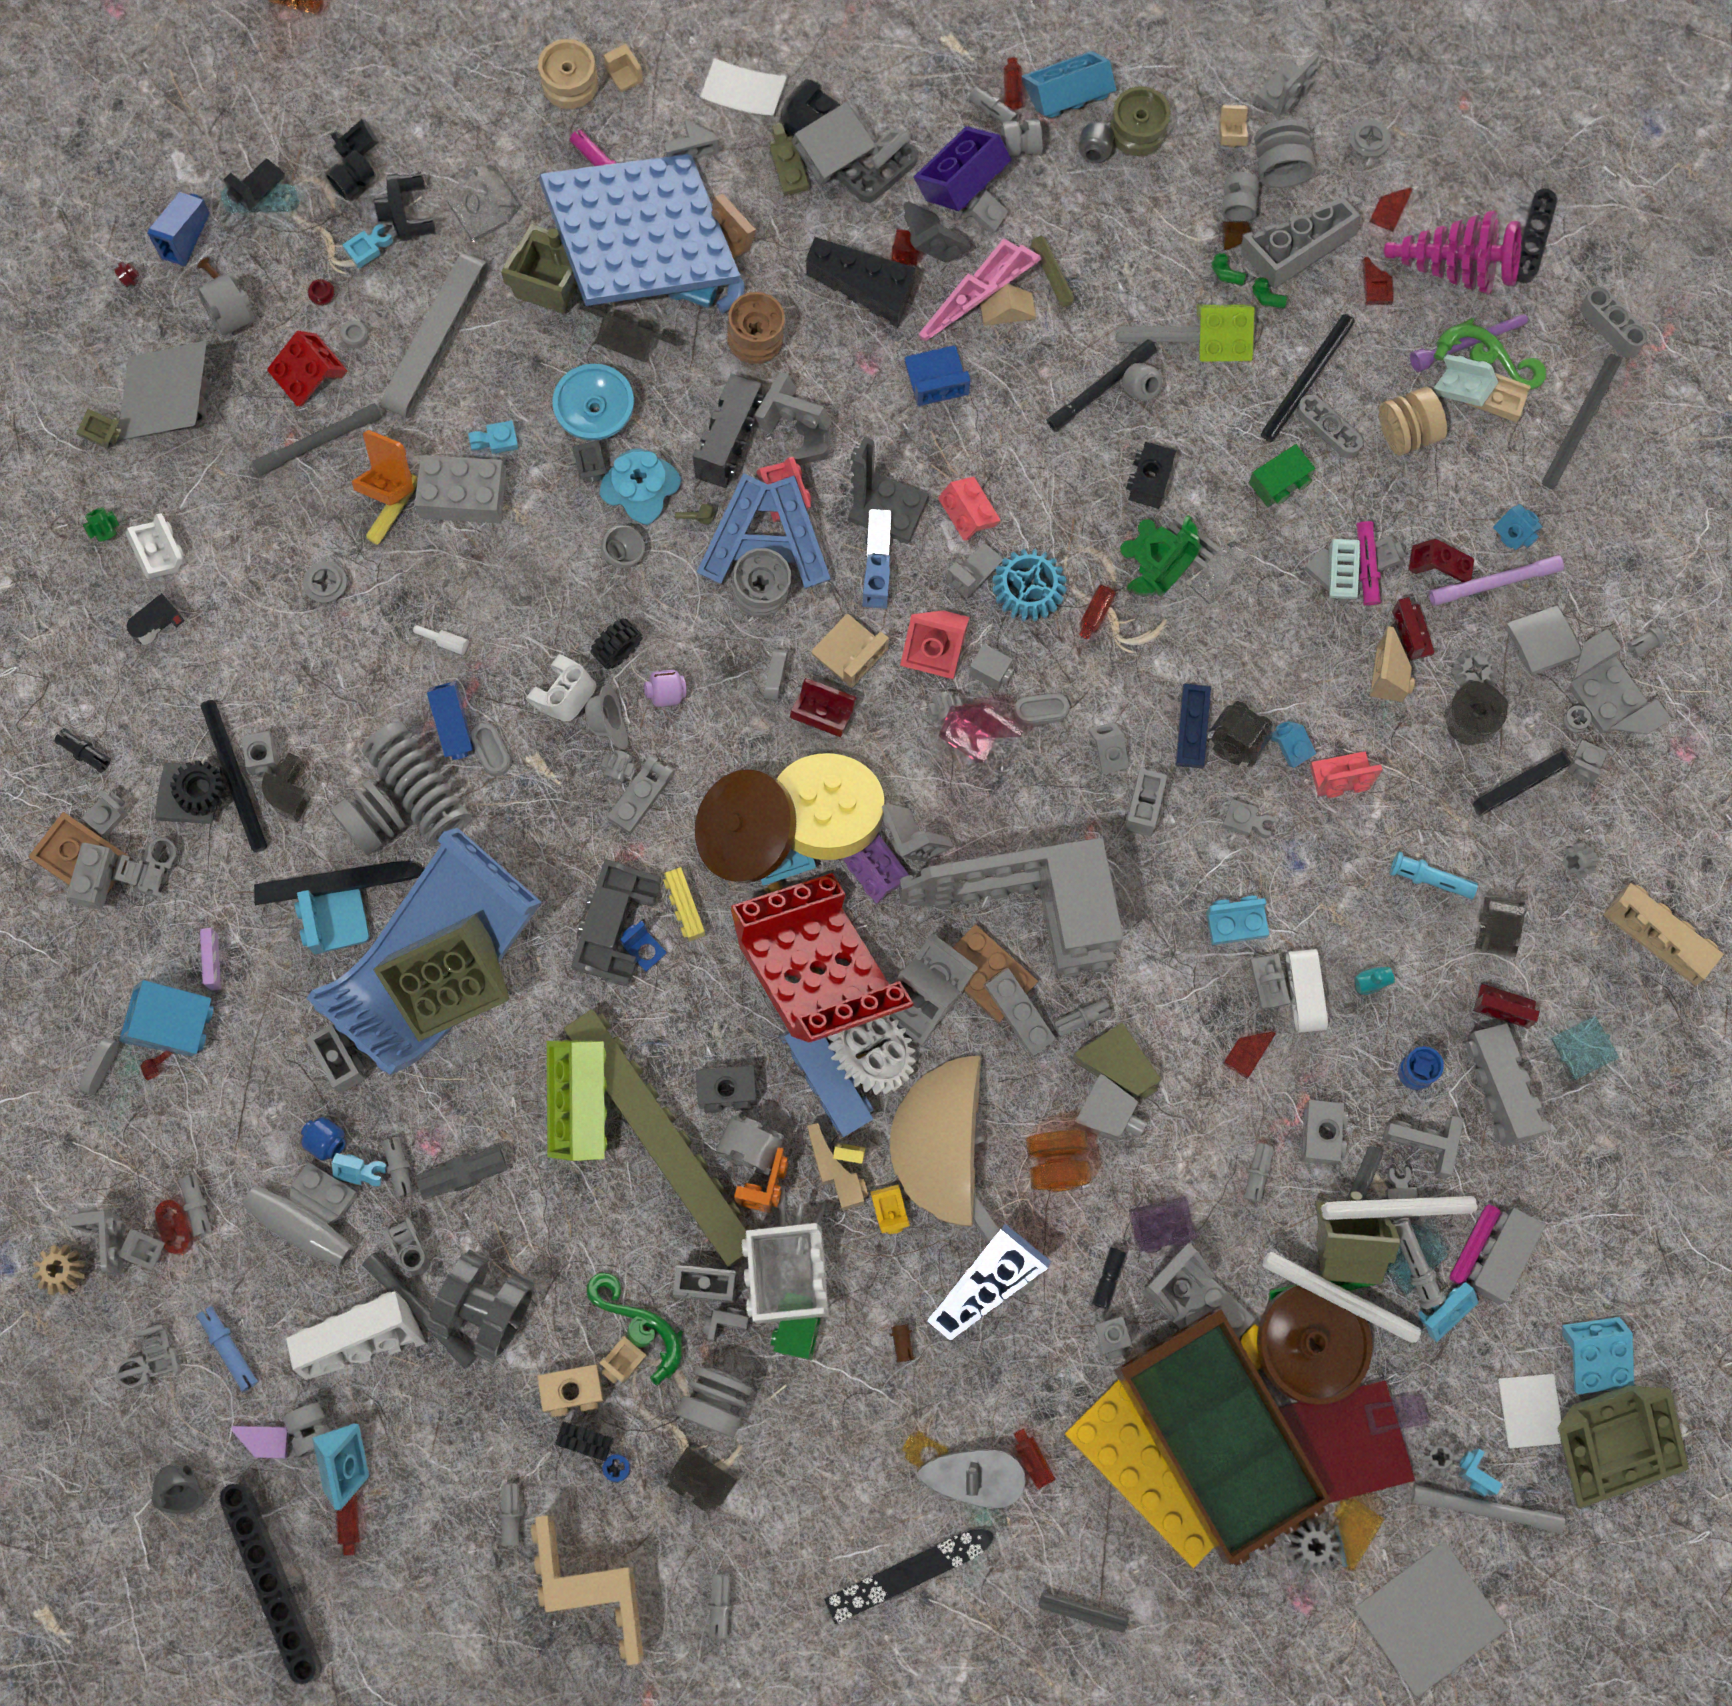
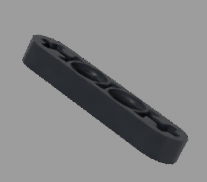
M1539 189L1529 206L1521 239V256L1517 282L1526 284L1533 281L1540 267L1557 204V196L1550 189ZM1541 199H1545L1547 204L1543 211H1539L1542 203ZM1531 221H1542L1544 228L1541 230L1533 228ZM1525 243H1535L1538 251H1528L1525 248ZM1526 260L1530 261L1527 269L1528 274L1523 273V266Z
M1561 751L1480 797L1472 805L1479 816H1483L1562 771L1571 764V761L1565 752Z

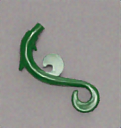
M599 1273L591 1277L586 1287L588 1299L592 1304L605 1311L633 1319L627 1328L628 1338L633 1345L647 1347L654 1339V1330L659 1333L664 1341L666 1353L660 1352L662 1362L658 1364V1370L650 1376V1380L654 1385L658 1386L665 1378H671L678 1369L682 1359L683 1331L680 1330L676 1333L664 1319L645 1309L603 1301L598 1295L597 1290L601 1287L609 1288L612 1291L611 1300L617 1301L621 1294L620 1282L610 1273ZM643 1326H648L653 1329L649 1331H644Z

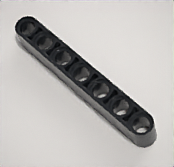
M229 1484L220 1492V1505L288 1675L296 1684L303 1685L314 1682L321 1675L322 1664L253 1492L246 1485ZM236 1489L240 1490L243 1496L238 1506L232 1505L230 1501V1496ZM247 1517L251 1518L254 1522V1528L248 1535L242 1531L241 1527L242 1522ZM260 1545L265 1550V1558L262 1562L257 1563L253 1559V1551ZM269 1574L274 1575L277 1579L276 1588L271 1592L264 1585L265 1578ZM280 1603L286 1604L289 1610L288 1616L284 1620H280L276 1616V1608ZM292 1631L300 1636V1644L296 1649L290 1648L287 1643V1638ZM304 1660L308 1661L312 1666V1672L308 1678L302 1677L299 1673V1665Z

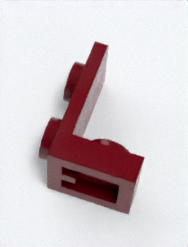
M1435 538L1412 545L1408 571L1419 574L1437 569L1464 583L1471 581L1474 558Z

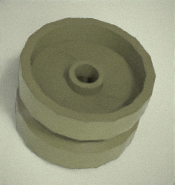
M1137 86L1131 87L1119 95L1114 104L1110 129L1114 134L1113 143L1119 150L1127 155L1139 157L1150 155L1161 147L1165 141L1171 113L1169 103L1163 94L1151 87Z

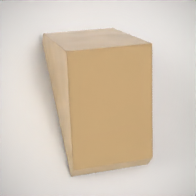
M1006 284L980 303L983 326L1036 319L1032 293Z

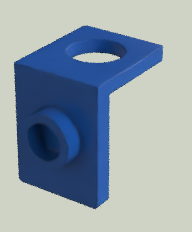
M642 920L637 925L633 924L620 939L626 952L636 957L637 963L645 972L667 954L648 933L646 925ZM643 945L653 946L655 948V955L652 959L643 960L640 958L639 949Z

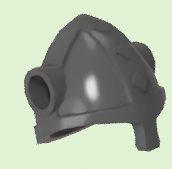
M188 1464L162 1467L154 1478L151 1496L152 1505L158 1510L171 1514H186L200 1508L204 1501L201 1487L194 1477V1469Z

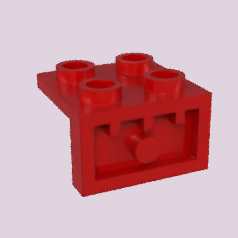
M298 330L267 368L269 374L298 407L304 405L325 377L342 379L348 372L317 333Z

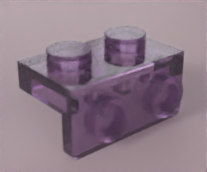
M1186 1197L1129 1209L1134 1241L1141 1252L1154 1253L1160 1251L1165 1246H1184L1190 1243V1240L1197 1239Z

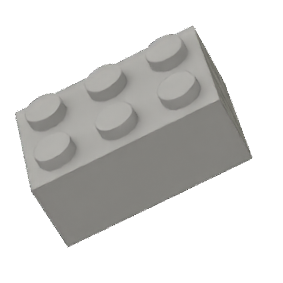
M421 455L415 498V508L421 519L501 523L506 482V470L503 461Z

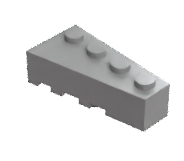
M1343 197L1314 208L1309 214L1290 217L1289 221L1276 226L1271 224L1264 227L1263 231L1255 234L1252 232L1244 234L1241 254L1263 278L1268 280V283L1274 289L1355 236L1358 232L1360 214Z
M1507 1023L1475 1031L1469 1035L1466 1042L1469 1056L1475 1060L1477 1069H1475L1476 1079L1480 1086L1483 1085L1486 1094L1484 1097L1485 1107L1488 1113L1493 1115L1495 1121L1493 1131L1496 1139L1501 1141L1503 1148L1537 1139L1549 1132L1551 1128L1548 1121L1542 1122L1539 1116V1110H1541L1542 1106L1538 1097L1530 1095L1531 1080L1523 1067L1519 1068L1518 1066L1521 1056Z

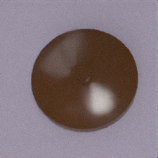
M751 769L738 770L719 779L704 796L695 821V842L703 863L716 876L736 883L755 882L773 873L787 857L796 832L795 806L786 787L775 777Z
M1299 1285L1290 1287L1278 1294L1266 1307L1261 1317L1257 1332V1350L1261 1366L1271 1383L1281 1393L1295 1401L1312 1405L1337 1402L1358 1388L1365 1378L1371 1363L1373 1344L1368 1321Z

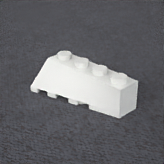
M395 1291L384 1293L378 1299L369 1303L356 1305L350 1311L339 1316L328 1317L322 1323L311 1328H303L296 1334L286 1338L292 1369L305 1380L344 1369L345 1362H360L361 1364L371 1361L372 1354L382 1351H388L389 1355L401 1352L400 1346L414 1342L415 1347L426 1344L408 1303Z

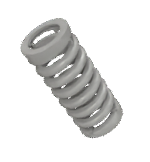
M403 722L390 723L376 731L366 740L362 747V753L366 758L369 757V762L373 767L377 768L378 775L382 779H386V786L394 791L396 800L402 802L404 811L411 814L412 822L419 826L420 833L427 840V843L431 846L439 845L440 843L437 840L444 831L459 828L462 831L470 822L471 814L463 805L458 807L460 799L457 796H449L451 787L448 784L440 785L443 781V776L438 772L432 773L434 764L431 761H424L426 758L425 751L421 749L415 750L418 742L412 738ZM385 754L381 759H379V755ZM411 788L407 793H404L406 789ZM428 811L425 816H421L423 812ZM439 821L434 827L429 828L430 824Z

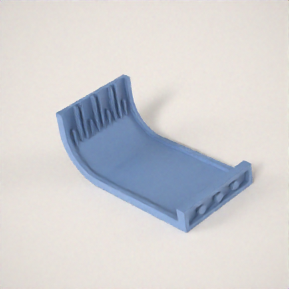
M459 828L444 831L437 840L441 846L367 953L343 976L332 983L312 990L306 998L314 1005L318 1013L325 1015L335 1024V1028L339 1032L347 1035L360 1051L371 1057L376 1062L378 1068L389 1075L409 1067L422 1058L452 1027L418 1042L373 969L389 954L475 913L490 935L498 962H500L542 903Z

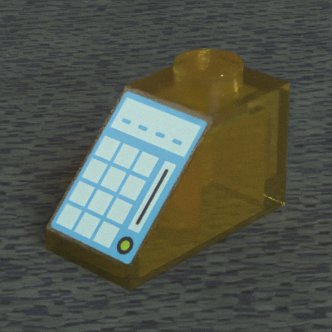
M1349 1498L1346 1502L1342 1500L1333 1513V1516L1336 1517L1333 1529L1336 1541H1340L1341 1544L1338 1546L1342 1567L1347 1571H1354L1385 1519L1355 1498Z

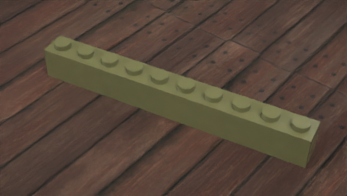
M593 1009L589 1010L564 1027V1031L571 1041H604V1048L606 1050V1061L604 1063V1077L607 1083L606 1092L728 1269L746 1258L743 1255L742 1239H746V1231L753 1229L750 1225L746 1227L742 1225L738 1219L742 1214L733 1201L727 1203L721 1195L725 1192V1189L716 1176L710 1179L705 1172L709 1166L700 1153L694 1156L688 1146L692 1142L683 1129L678 1132L673 1126L672 1122L676 1119L667 1106L661 1108L655 1099L660 1096L650 1082L645 1085L639 1076L643 1074V1071L634 1059L629 1062L623 1052L627 1048L618 1036L612 1038L607 1031L611 1025L602 1013L596 1015Z

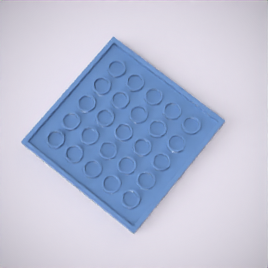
M683 154L673 157L653 158L540 174V185L585 306L739 283L740 274L720 224L711 214L713 210L692 155Z

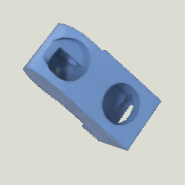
M868 554L863 589V607L887 609L890 575L889 555Z

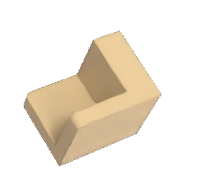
M626 43L603 55L605 69L620 92H624L643 82L642 68Z

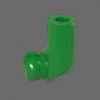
M1223 253L1216 254L1212 261V269L1219 280L1243 286L1246 273L1231 270L1227 263L1228 256Z
M1259 277L1255 279L1254 285H1252V293L1260 304L1285 309L1287 296L1273 294L1268 288V280L1266 278Z

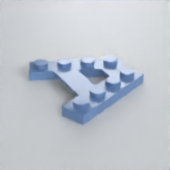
M743 473L698 567L697 573L722 585L733 560H738L750 550L767 548L779 553L787 563L797 564L805 589L830 581L831 578L795 476L768 485ZM757 511L778 512L786 536L750 535L746 533Z

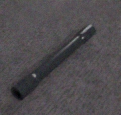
M1148 339L1144 341L1113 369L1070 403L1062 406L1047 418L1046 421L1049 427L1055 432L1060 430L1077 413L1123 378L1125 371L1131 365L1144 363L1157 352L1153 342Z

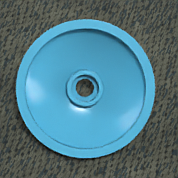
M586 364L570 370L558 382L552 401L555 417L561 427L569 434L584 440H601L615 435L628 423L634 409L633 391L628 380L616 369L603 364ZM597 407L600 409L596 413L591 412L592 408Z

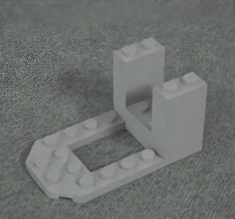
M1103 838L930 866L922 869L921 876L913 879L912 875H908L900 879L899 897L901 904L908 906L935 905V908L938 909L951 906V902L963 901L964 904L978 902L981 897L991 896V899H1000L1008 896L1007 893L1018 891L1019 894H1029L1035 892V888H1039L1056 975L1063 973L1064 977H1071L1081 974L1080 970L1092 969V972H1101L1109 969V965H1112L1115 959L1113 951L1118 949L1117 946H1121L1124 939ZM1024 870L1023 873L1013 874V871ZM994 874H995V876H996V877H993V878L984 879V876L994 875ZM959 880H967V882L959 883Z

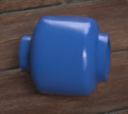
M320 1117L315 1121L310 1120L302 1128V1147L322 1161L330 1158L333 1159L335 1154H340L346 1145L344 1130L328 1118Z

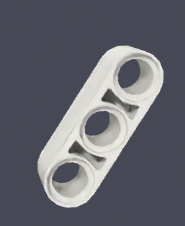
M1316 949L1289 951L1286 953V967L1295 1029L1297 1033L1327 1030L1328 1018L1318 952Z

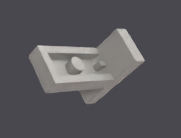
M779 372L754 415L762 430L772 433L781 416L788 421L797 420L803 422V424L812 429L818 427L824 430L828 429L831 420L824 407L793 397L797 389L789 374Z
M1455 1116L1447 1119L1443 1137L1440 1136V1132L1433 1129L1424 1128L1422 1131L1411 1129L1412 1125L1409 1123L1394 1121V1124L1390 1123L1385 1127L1382 1139L1438 1153L1434 1176L1447 1179L1453 1174L1464 1119Z

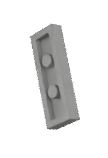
M1005 968L983 984L1030 1055L1034 1056L1056 1040L1009 968Z

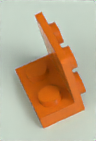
M777 1148L766 1193L761 1191L762 1187L750 1183H745L744 1187L737 1186L734 1196L737 1206L770 1214L772 1206L778 1207L782 1192L780 1190L781 1186L778 1185L779 1179H785L789 1165L788 1157H785L783 1148Z

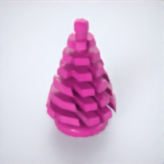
M1490 211L1486 212L1482 223L1479 221L1480 215L1469 217L1466 229L1464 224H1462L1463 219L1453 222L1449 232V244L1446 241L1448 237L1447 227L1443 225L1436 227L1433 244L1430 243V230L1420 232L1417 244H1413L1414 236L1410 235L1403 238L1402 244L1387 242L1383 252L1385 258L1402 257V264L1409 267L1412 265L1413 258H1416L1417 270L1424 273L1428 271L1429 260L1431 259L1432 275L1440 278L1444 276L1446 260V265H1448L1446 269L1447 279H1449L1450 283L1458 285L1462 273V283H1465V288L1474 290L1477 283L1478 287H1480L1479 292L1489 295L1493 289L1497 261L1501 262L1503 284L1506 286H1515L1521 256L1520 221H1510L1505 230L1503 245H1499V219H1496L1498 213Z

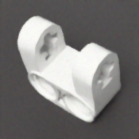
M559 654L550 667L560 676L548 692L534 687L526 697V700L542 713L566 722L574 719L595 692L596 682L580 664Z

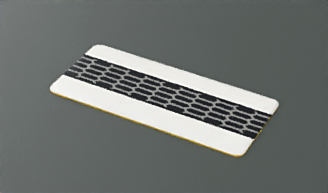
M871 509L869 511L867 557L868 554L889 555L890 510Z

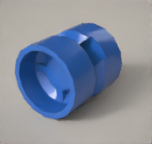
M1422 1046L1415 1048L1402 1059L1398 1066L1400 1081L1411 1090L1419 1091L1426 1089L1439 1079L1443 1073L1444 1062L1442 1056L1431 1047Z

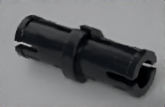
M66 728L59 731L64 735L63 737L59 734L56 735L55 743L71 752L76 760H83L100 773L106 770L102 766L103 764L107 767L110 765L111 758L93 748V745L88 740H81Z

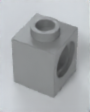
M270 731L241 736L245 765L252 776L267 777L272 775V772L280 771L276 740ZM262 751L267 752L264 759L260 761L255 760L258 753Z

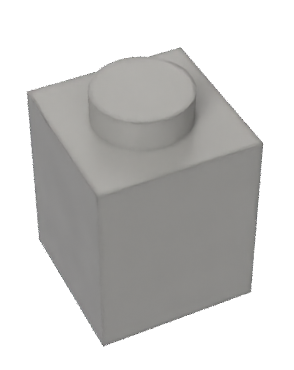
M983 643L970 665L969 676L998 691L1002 683L1008 684L1014 673V670L1011 669L1013 659Z

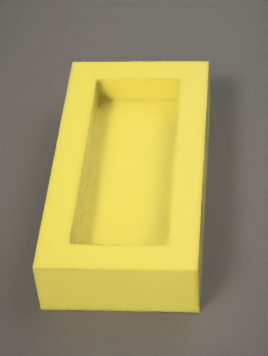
M838 1142L835 1146L833 1159L862 1164L866 1147Z

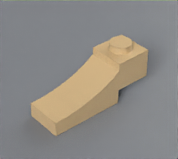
M819 1123L808 1125L807 1130L822 1185L834 1183L842 1211L864 1205L863 1197L868 1196L864 1179L858 1180L857 1173L850 1174L836 1159H833V1154L825 1142Z

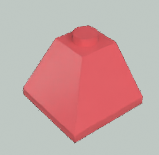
M944 610L912 614L900 666L954 679L970 617Z

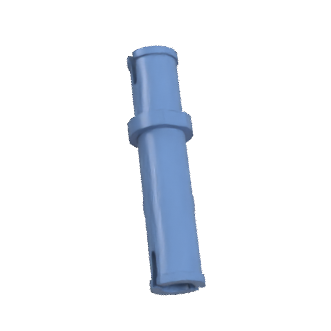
M208 1307L205 1310L211 1321H208L203 1311L197 1314L196 1318L207 1333L211 1346H215L229 1369L240 1391L245 1392L249 1388L244 1377H246L251 1387L255 1386L259 1381L255 1378L232 1341L230 1329L224 1327L214 1311V1307Z

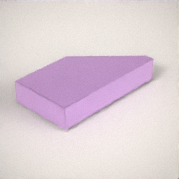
M232 1426V1432L255 1458L287 1459L289 1434L286 1427Z

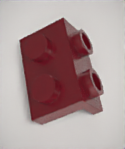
M805 678L789 718L841 738L852 717L856 697Z

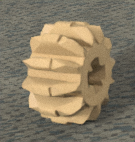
M52 1245L50 1247V1254L45 1251L40 1252V1256L43 1259L42 1263L38 1261L33 1263V1266L40 1268V1271L32 1275L34 1279L40 1280L38 1284L39 1289H47L50 1295H55L58 1291L61 1295H67L68 1286L72 1289L78 1288L75 1279H83L85 1277L83 1273L78 1272V1269L85 1266L84 1261H77L80 1256L78 1251L74 1250L71 1252L70 1246L63 1245L61 1249L56 1245ZM56 1267H63V1272L55 1273Z

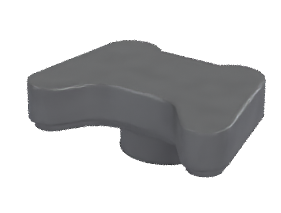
M797 421L795 427L797 432L804 436L803 446L793 453L796 464L802 465L826 459L830 450V427L827 430L818 427L812 429L803 424V422Z

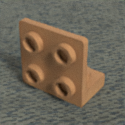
M723 193L716 196L711 214L719 222L734 259L750 251L756 229Z

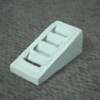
M1332 540L1329 546V598L1357 599L1360 559L1359 540ZM1337 561L1351 562V565H1337ZM1337 573H1351V577L1337 576ZM1336 583L1351 584V588L1336 587Z

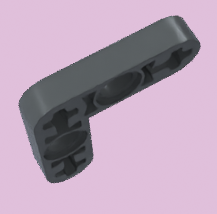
M905 143L879 169L873 166L868 171L857 160H854L833 175L860 201L871 203L915 167L917 163V150L913 145ZM901 155H910V160H908L907 158L901 160ZM847 167H852L856 169L857 173L853 177H847L842 171ZM884 168H889L894 174L890 178H884L879 172ZM863 185L866 188H870L872 186V192H870L869 190L863 192Z

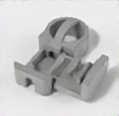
M167 838L154 839L147 844L143 861L138 860V863L130 861L129 856L119 855L111 880L134 885L135 891L152 897L161 896L163 893L158 892L164 871L171 868L172 862L176 857L175 845ZM156 842H158L154 852V856L152 857L151 849L153 845L156 844ZM164 844H166L170 851L169 858L166 862L160 863V853ZM127 861V862H126L125 869H124V872H123V875H122L121 872H122V868H123L124 862Z
M161 1324L136 1332V1336L140 1338V1341L145 1343L146 1350L142 1352L146 1357L140 1356L122 1361L116 1369V1379L122 1387L138 1389L143 1385L152 1383L151 1378L173 1371L176 1375L181 1373V1365L177 1362V1358H179L176 1349L169 1348L170 1343L166 1325ZM159 1332V1335L145 1338V1336ZM131 1363H137L141 1366L124 1371V1368ZM142 1373L141 1379L134 1385L127 1384L123 1379Z

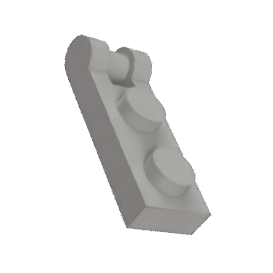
M650 755L643 768L610 811L607 819L631 835L672 779L675 769L668 765L666 767L659 763L658 758ZM652 772L659 775L656 782L649 779Z

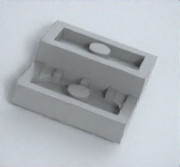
M1557 605L1507 623L1506 631L1519 648L1518 657L1531 676L1580 658L1581 650L1578 642Z

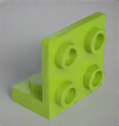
M1250 304L1197 305L1196 316L1200 318L1199 360L1201 362L1252 361L1254 306Z

